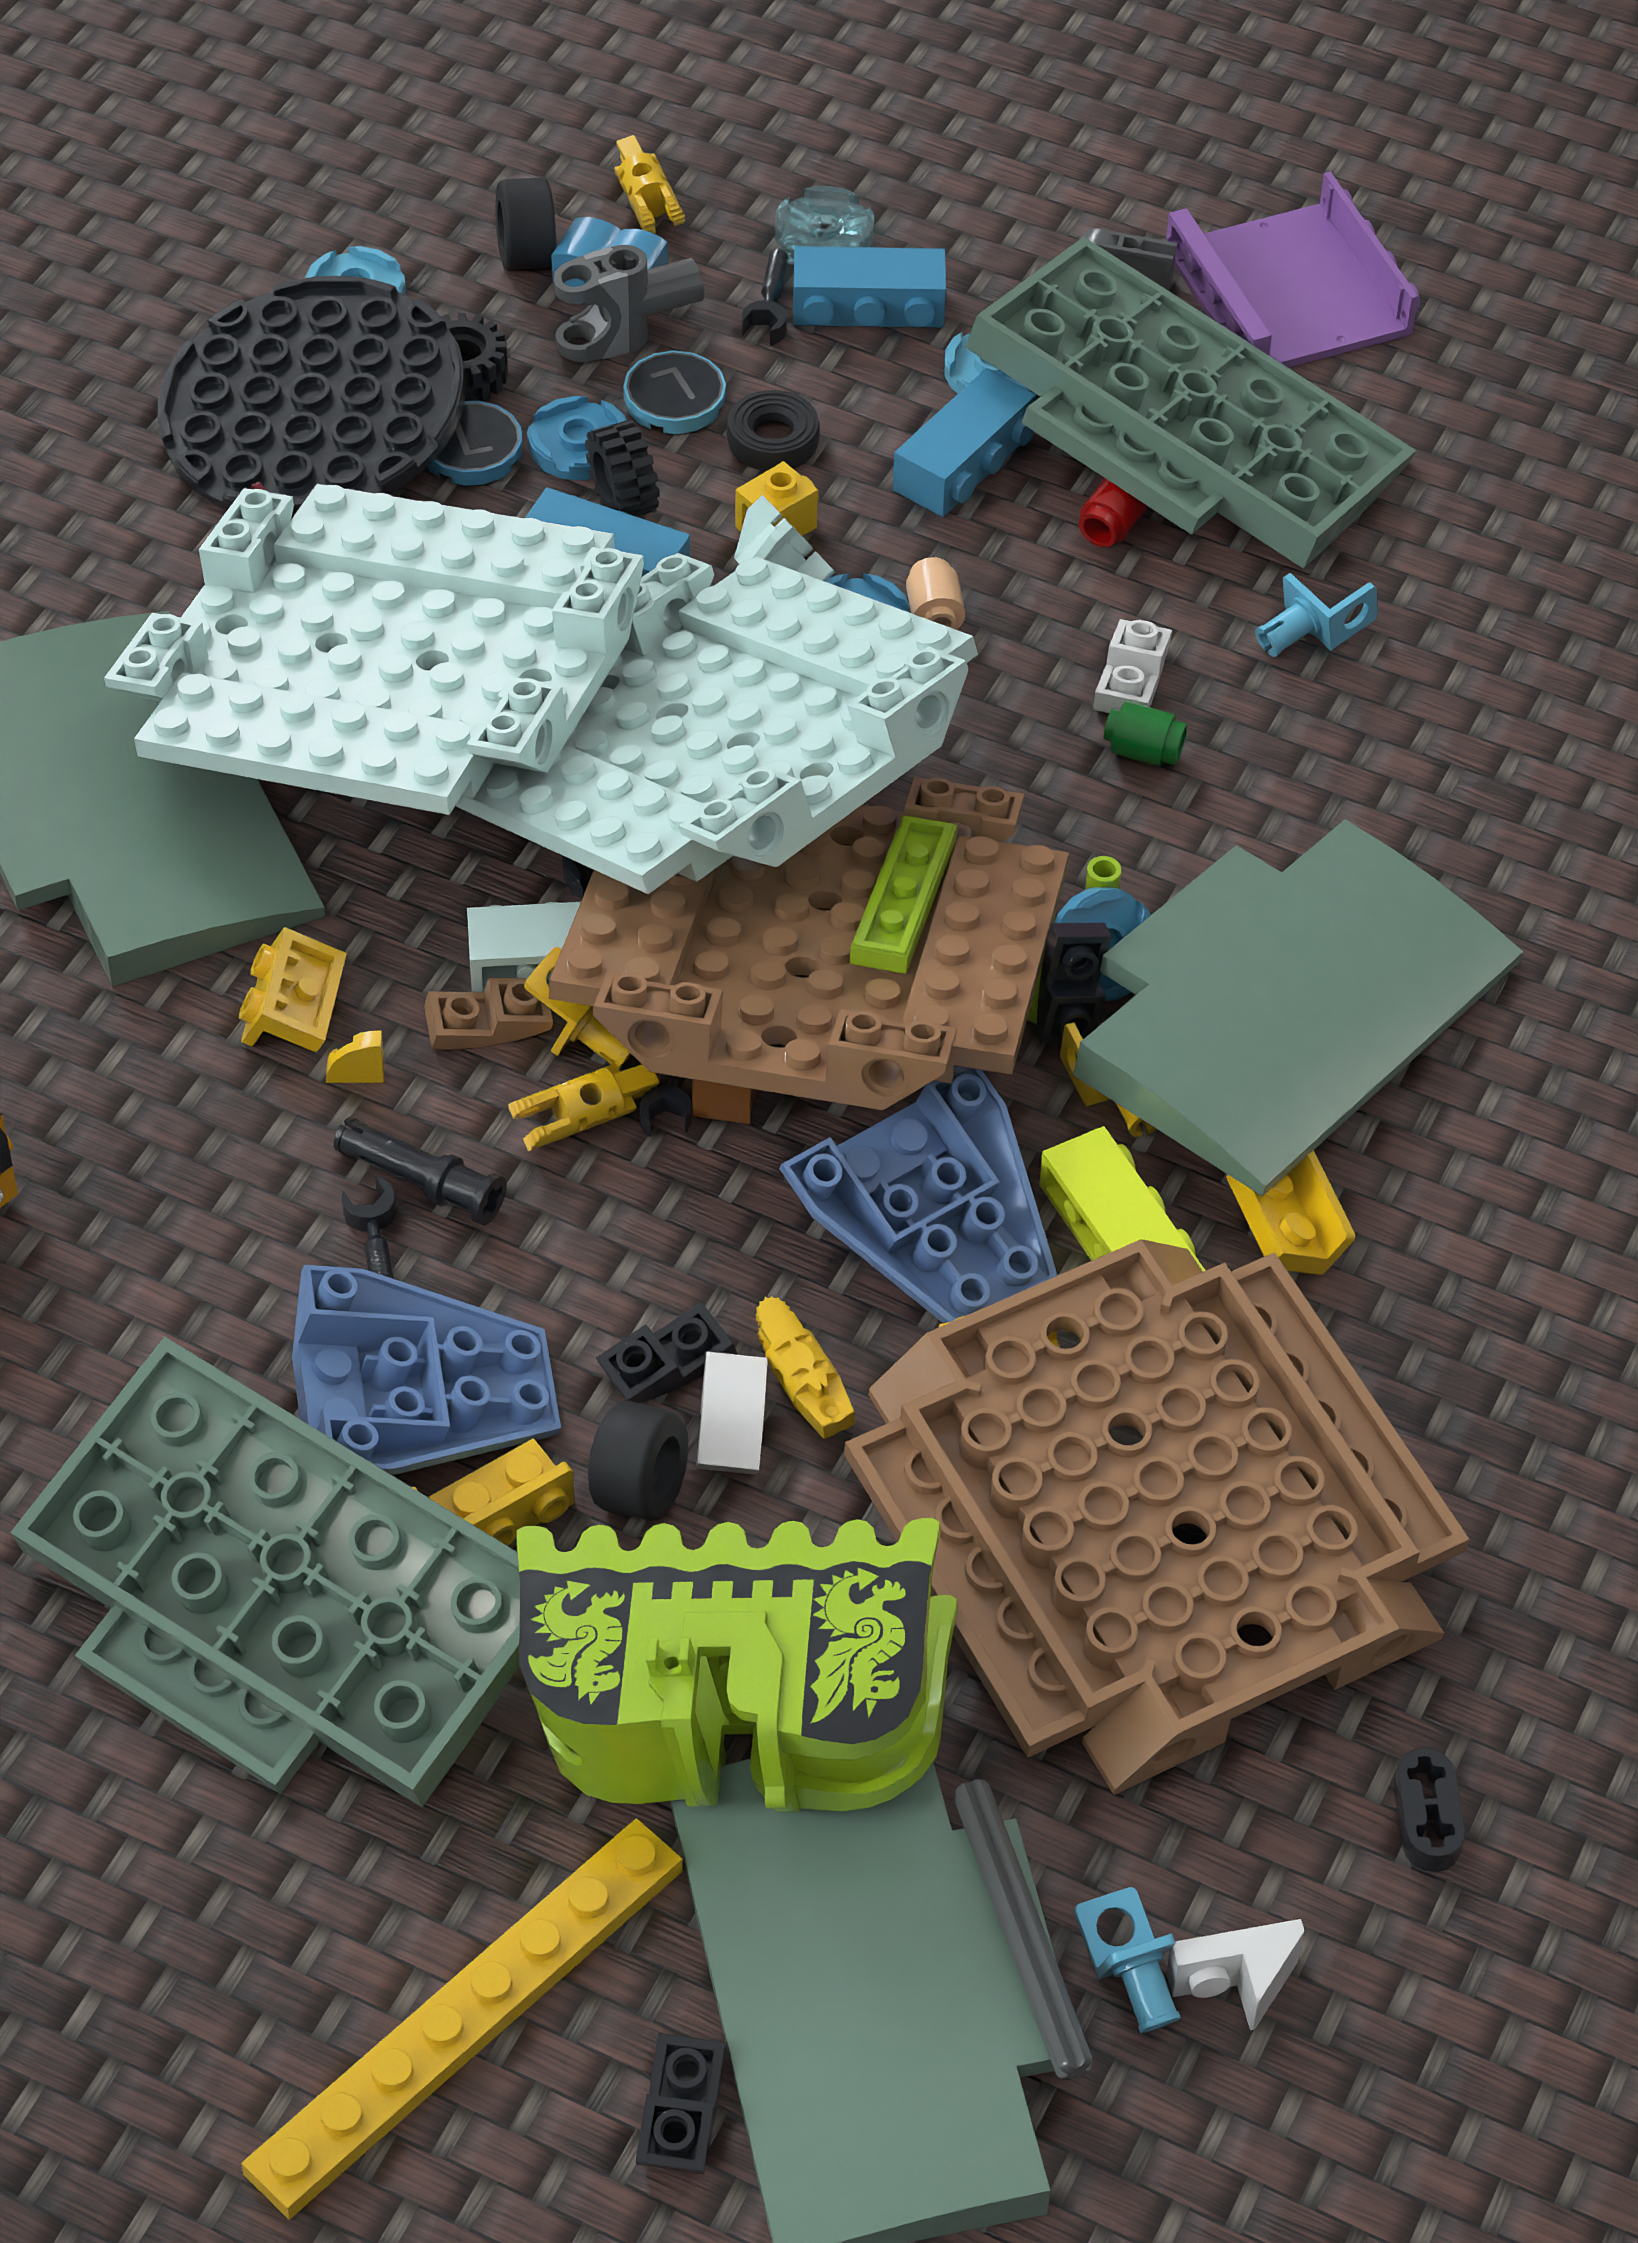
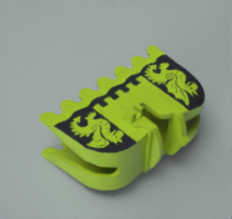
M934 1518L912 1520L904 1526L898 1542L891 1546H883L877 1542L874 1528L867 1521L856 1519L846 1522L838 1529L832 1544L827 1547H817L812 1543L809 1529L803 1523L789 1521L775 1528L769 1543L765 1547L758 1549L750 1547L747 1544L744 1529L738 1524L731 1522L716 1525L710 1530L705 1544L695 1550L684 1547L680 1531L674 1525L665 1523L654 1525L646 1531L641 1545L632 1551L622 1550L619 1547L616 1532L611 1527L605 1525L589 1527L581 1534L577 1546L568 1552H561L556 1549L553 1535L545 1527L524 1526L518 1529L517 1552L520 1578L519 1665L560 1773L586 1795L611 1803L645 1804L685 1799L687 1807L718 1805L721 1767L725 1766L726 1763L724 1735L753 1734L750 1770L755 1788L765 1797L767 1809H774V1811L779 1813H799L801 1809L849 1811L873 1807L889 1801L904 1792L923 1777L935 1760L941 1739L947 1665L958 1611V1602L951 1595L930 1597L935 1554L941 1534L940 1522Z

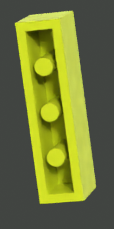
M1105 1126L1042 1151L1039 1185L1091 1261L1143 1239L1188 1249L1203 1272L1206 1271L1196 1257L1194 1245L1189 1235L1183 1229L1177 1230L1166 1215L1165 1206L1158 1191L1153 1186L1147 1187L1136 1172L1133 1157L1127 1147L1123 1144L1117 1145Z

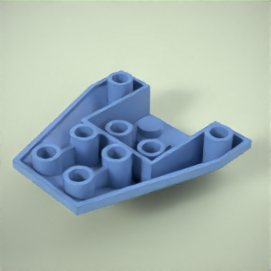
M958 1066L952 1084L932 1081L925 1085L917 1101L837 1146L829 1137L782 1163L779 1168L812 1218L942 1323L952 1322L959 1317L969 1315L1058 1276L1007 1106L980 1069Z
M316 1265L303 1266L300 1277L292 1353L300 1420L390 1475L523 1444L533 1438L536 1441L559 1434L561 1423L545 1329L365 1269Z

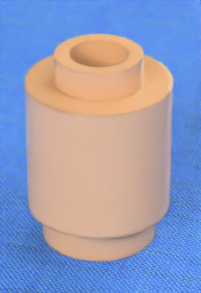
M937 557L925 558L915 563L910 569L906 580L911 613L957 630L963 624L966 616L957 572L947 561Z

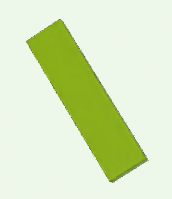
M906 815L902 816L850 947L849 964L903 974L907 973L956 843L957 825Z

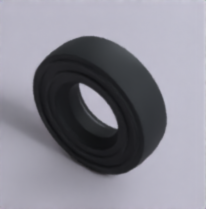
M765 390L747 395L733 406L728 417L727 440L730 450L740 462L754 469L768 471L783 461L791 468H796L813 456L819 443L820 423L816 410L807 400L790 392ZM777 422L791 427L793 432L785 438L767 439L756 435L753 430L760 424Z

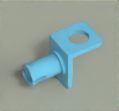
M1289 573L1283 577L1284 605L1286 610L1266 624L1256 628L1255 635L1263 650H1268V655L1271 657L1281 654V651L1307 633L1314 635L1331 651L1376 620L1378 616L1377 588L1369 582L1329 609L1297 578ZM1364 603L1360 614L1353 621L1344 624L1350 611L1357 605Z
M1128 1887L1078 1904L1074 1909V1914L1097 1978L1099 1980L1111 1975L1122 1977L1139 2023L1140 2033L1150 2032L1178 2021L1181 2018L1180 2014L1176 2011L1159 1965L1164 1960V1955L1176 1942L1173 1934L1154 1939L1137 1890L1133 1887ZM1116 1909L1123 1911L1129 1916L1134 1931L1131 1940L1127 1944L1115 1947L1101 1940L1097 1933L1096 1924L1098 1917L1104 1911Z

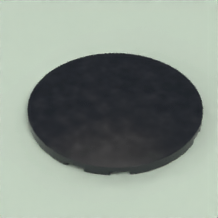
M318 276L296 279L271 286L272 292L256 297L248 302H244L242 298L209 318L207 320L209 326L193 341L187 340L181 346L164 376L158 399L159 429L169 459L183 480L198 494L227 510L244 488L251 489L252 484L260 482L269 493L293 496L294 507L291 519L316 484L337 485L344 489L389 495L406 485L427 468L445 448L459 423L466 396V373L460 348L447 328L445 320L422 299L414 300L409 296L399 293L394 285L352 276Z

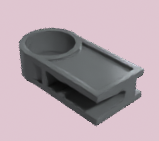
M1100 228L1087 230L1079 237V240L1082 237L1087 238L1169 291L1173 280L1177 243Z

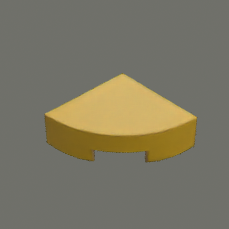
M382 1030L359 1033L353 1036L352 1043L345 1045L339 1050L337 1048L333 1049L327 1059L326 1083H384L385 1064Z

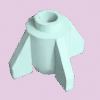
M762 495L747 509L734 559L741 564L746 560L759 557L825 582L835 571L816 551L807 560L804 558L813 548L785 518L775 527L773 526L782 515Z

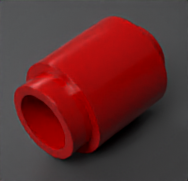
M1104 478L1081 509L1080 531L1092 544L1099 547H1110L1114 543L1121 542L1127 536L1148 506Z

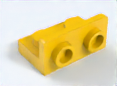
M286 927L282 929L271 946L262 944L255 956L250 975L257 977L255 988L251 987L239 1013V1019L246 1022L241 1042L252 1047L262 1032L265 1031L317 1053L326 1039L347 953Z
M1314 1150L1307 1154L1295 1168L1264 1196L1259 1195L1230 1175L1226 1176L1264 1257L1275 1252L1287 1271L1323 1275L1355 1240V1233Z
M533 1438L434 1493L429 1498L508 1546L516 1538L518 1529L524 1526H535L540 1522H551L560 1517L570 1505L575 1503L574 1471L567 1462H562L555 1466Z

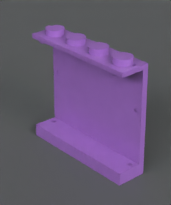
M1331 171L1323 175L1320 204L1208 233L1202 232L1187 208L1170 212L1168 215L1166 241L1177 243L1174 266L1207 316L1288 368L1413 334L1415 315L1418 311L1417 308L1420 307V297L1417 288L1404 277L1397 267L1394 255L1390 251L1385 250L1376 237L1370 221L1364 220L1353 204L1349 191L1340 186Z

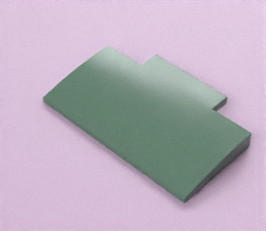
M1082 237L976 316L965 348L1040 396V398L1027 407L1021 423L1191 535L1216 513H1219L1303 569L1369 507L1412 461L1416 450L1085 237Z
M169 611L153 612L157 614H170ZM152 613L120 616L67 625L0 641V874L18 911L65 895L69 896L112 987L280 932L284 927L289 929L326 916L325 907L258 779L137 756L134 738L160 702L137 698L108 688L105 685L104 677Z
M1346 819L1283 872L1236 845L1103 955L1100 972L1130 990L1136 996L1080 1042L1073 1076L1259 1195L1264 1196L1295 1168L1307 1154L1318 1147L1519 964L1523 951L1480 913L1434 877Z
M165 1336L10 1532L25 1554L111 1608L75 1654V1657L82 1666L280 1794L320 1742L415 1804L423 1807L464 1750L519 1667L520 1578L518 1552Z
M751 1758L721 1767L718 1805L687 1807L685 1799L670 1801L772 2243H909L1047 2215L1050 2187L1020 2078L1055 2070L965 1828L952 1830L934 1762H932L923 1777L910 1788L889 1801L864 1809L849 1811L801 1809L799 1813H779L774 1811V1809H767L765 1797L755 1788L750 1770ZM1017 1820L1003 1821L1054 1954Z

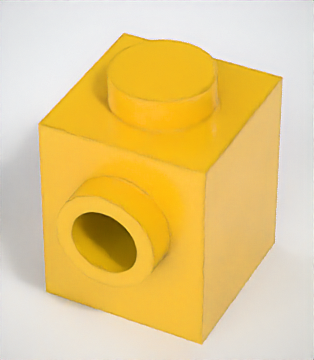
M784 461L736 489L735 527L740 532L747 509L762 495L782 515L773 524L774 527L785 518L801 536L817 528L818 489L808 477L801 476Z

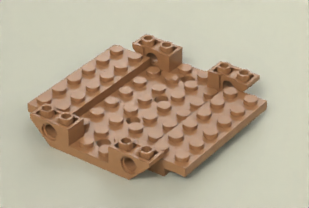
M914 777L904 812L896 811L886 806L870 807L861 805L778 867L732 856L698 882L677 873L649 894L594 870L549 979V999L593 1006V1016L649 1072L884 1110L932 1081L952 1084L957 1066L1012 1075L1041 970L1050 925L1054 921L1066 877L1069 852L1051 850L1042 845L1025 846L1003 842L1015 834L1024 803L1023 793L1010 792L995 786L978 787L952 783L943 778L927 779ZM906 815L957 825L956 843L907 973L903 974L849 964L850 947L902 816ZM819 908H826L831 910H819ZM795 975H806V976H809V977H807V978H800V977H795ZM781 1044L785 1045V1047L777 1048L769 1045Z
M1140 1239L927 1332L869 1388L868 1395L886 1424L845 1442L844 1455L897 1542L900 1539L904 1526L912 1520L934 1518L940 1522L941 1534L935 1554L930 1597L951 1595L957 1599L958 1611L953 1636L1027 1758L1092 1728L1083 1737L1082 1744L1113 1795L1225 1743L1232 1718L1320 1676L1325 1675L1334 1690L1443 1639L1444 1631L1410 1582L1402 1581L1466 1552L1470 1540L1275 1252L1233 1271H1230L1224 1262L1203 1272L1188 1249ZM1057 1330H1066L1077 1335L1081 1342L1073 1348L1063 1349L1053 1345L1047 1336ZM1126 1425L1138 1430L1143 1439L1134 1445H1122L1112 1439L1109 1431L1117 1426ZM1189 1523L1200 1527L1207 1538L1199 1544H1185L1174 1536L1172 1530L1180 1524ZM1247 1624L1260 1625L1270 1633L1272 1641L1264 1646H1251L1242 1641L1237 1630Z

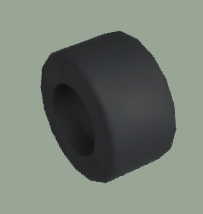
M547 178L501 180L496 188L495 210L498 247L504 269L524 270L552 267L551 255L556 249V222L552 191Z
M632 1401L616 1403L603 1417L596 1431L590 1451L588 1488L593 1503L604 1511L648 1521L663 1517L672 1507L681 1489L686 1472L689 1443L684 1419L673 1410Z

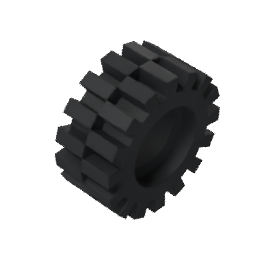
M458 313V320L451 321L449 314L441 316L458 343L461 356L473 358L469 361H463L466 373L465 401H474V397L477 396L482 402L489 400L490 391L498 394L502 390V383L506 384L508 379L507 341H505L504 332L502 330L497 331V324L492 320L484 325V317L475 314L472 321L467 320V313Z
M627 420L588 432L586 435L588 440H585V447L589 453H586V459L591 466L589 474L590 478L594 479L596 485L594 487L596 496L601 498L600 505L635 517L657 511L656 508L660 504L657 498L660 497V489L655 482H658L657 472L653 471L652 464H654L652 454L649 455L647 452V441L645 438L642 439L641 430L638 426L635 427V422Z

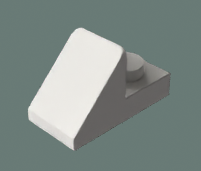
M1298 1919L1175 1941L1176 1944L1170 1949L1166 1971L1172 1997L1188 1994L1199 1998L1212 1997L1223 1993L1229 1987L1237 1986L1250 2031L1254 2030L1298 1963L1305 1931L1302 1920Z

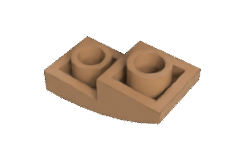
M488 978L484 992L428 991L424 1004L432 1050H455L492 1046L551 1030L553 1025L551 1009L524 988L527 978Z

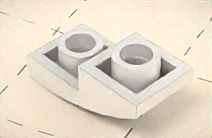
M1120 619L1109 645L1107 664L1095 691L1093 710L1110 713L1112 708L1121 710L1125 701L1151 707L1166 659L1172 630L1157 627L1153 623L1144 620L1128 621Z
M706 1352L696 1469L758 1474L765 1406L767 1358Z

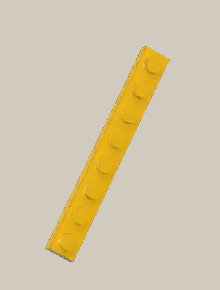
M637 1818L634 1819L241 2163L243 2175L290 2220L682 1873L683 1859Z

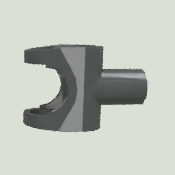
M617 245L588 253L562 264L555 271L553 278L555 295L564 302L571 304L585 303V306L588 305V307L580 314L571 317L570 321L563 323L557 329L555 334L557 351L568 360L589 362L612 358L641 349L648 340L649 315L704 300V285L696 262L693 258H688L648 269L646 254L641 249L632 245ZM575 278L587 282L578 287H570L564 284L566 281ZM583 338L589 342L584 345H573L568 343L567 340Z

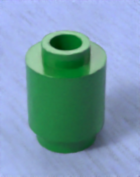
M1125 701L1121 710L1111 709L1103 739L1111 742L1110 752L1112 754L1162 767L1164 763L1176 766L1183 751L1188 724L1177 721L1176 714Z

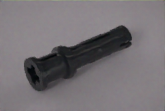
M351 1116L344 1120L346 1126H339L334 1138L335 1151L361 1160L374 1168L425 1190L426 1197L429 1198L430 1202L441 1207L448 1203L470 1213L472 1221L480 1225L489 1224L499 1212L507 1191V1182L504 1177L495 1173L488 1176L466 1167L463 1159L453 1154H445L441 1157L430 1154L394 1136L374 1129Z

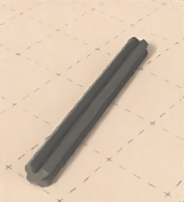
M983 1779L962 1783L956 1788L955 1803L1056 2075L1063 2080L1083 2076L1091 2070L1092 2055L990 1785Z

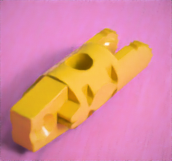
M634 135L618 140L616 143L618 150L621 152L620 158L622 163L620 166L615 167L614 170L642 230L655 234L656 223L654 217H658L665 212L674 226L684 223L685 215L662 171L654 153H644Z
M615 1063L508 1104V1108L513 1119L527 1118L552 1108L556 1121L533 1129L523 1138L528 1151H532L636 1111L637 1107L634 1101L642 1098L647 1091L658 1086L659 1079L656 1073L649 1072L643 1065L620 1072ZM582 1098L588 1100L591 1105L586 1104Z
M765 1297L764 1301H759V1306L756 1307V1321H758V1326L761 1327H758L757 1337L766 1353L765 1358H767L768 1366L782 1385L794 1407L824 1439L855 1424V1412L840 1375L823 1352L812 1332L803 1328L794 1312L790 1311V1306H787L786 1302L781 1301L779 1297Z

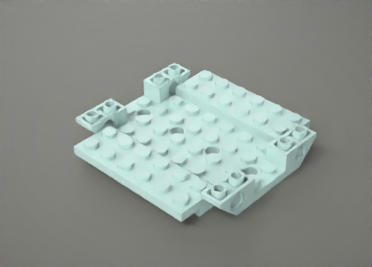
M316 484L291 519L294 507L293 496L269 493L262 489L252 490L244 488L199 548L205 585L181 618L170 614L152 613L104 677L105 685L108 688L137 698L160 702L134 738L138 757L450 815L461 796L474 798L495 763L548 773L629 640L644 566L643 555L620 552L615 549L613 533L595 531L587 527H571L541 522L534 518H518L494 514L486 510H470L446 506L433 501L422 502L392 497L385 493L374 494L344 489L337 485Z
M676 553L659 561L656 568L641 577L629 640L548 773L495 763L474 798L461 796L455 806L646 894L651 893L677 873L698 882L732 856L778 867L942 746L969 670L967 662L978 655L975 641L972 635L759 557L742 562L737 566L736 571L710 587L714 577L712 565Z

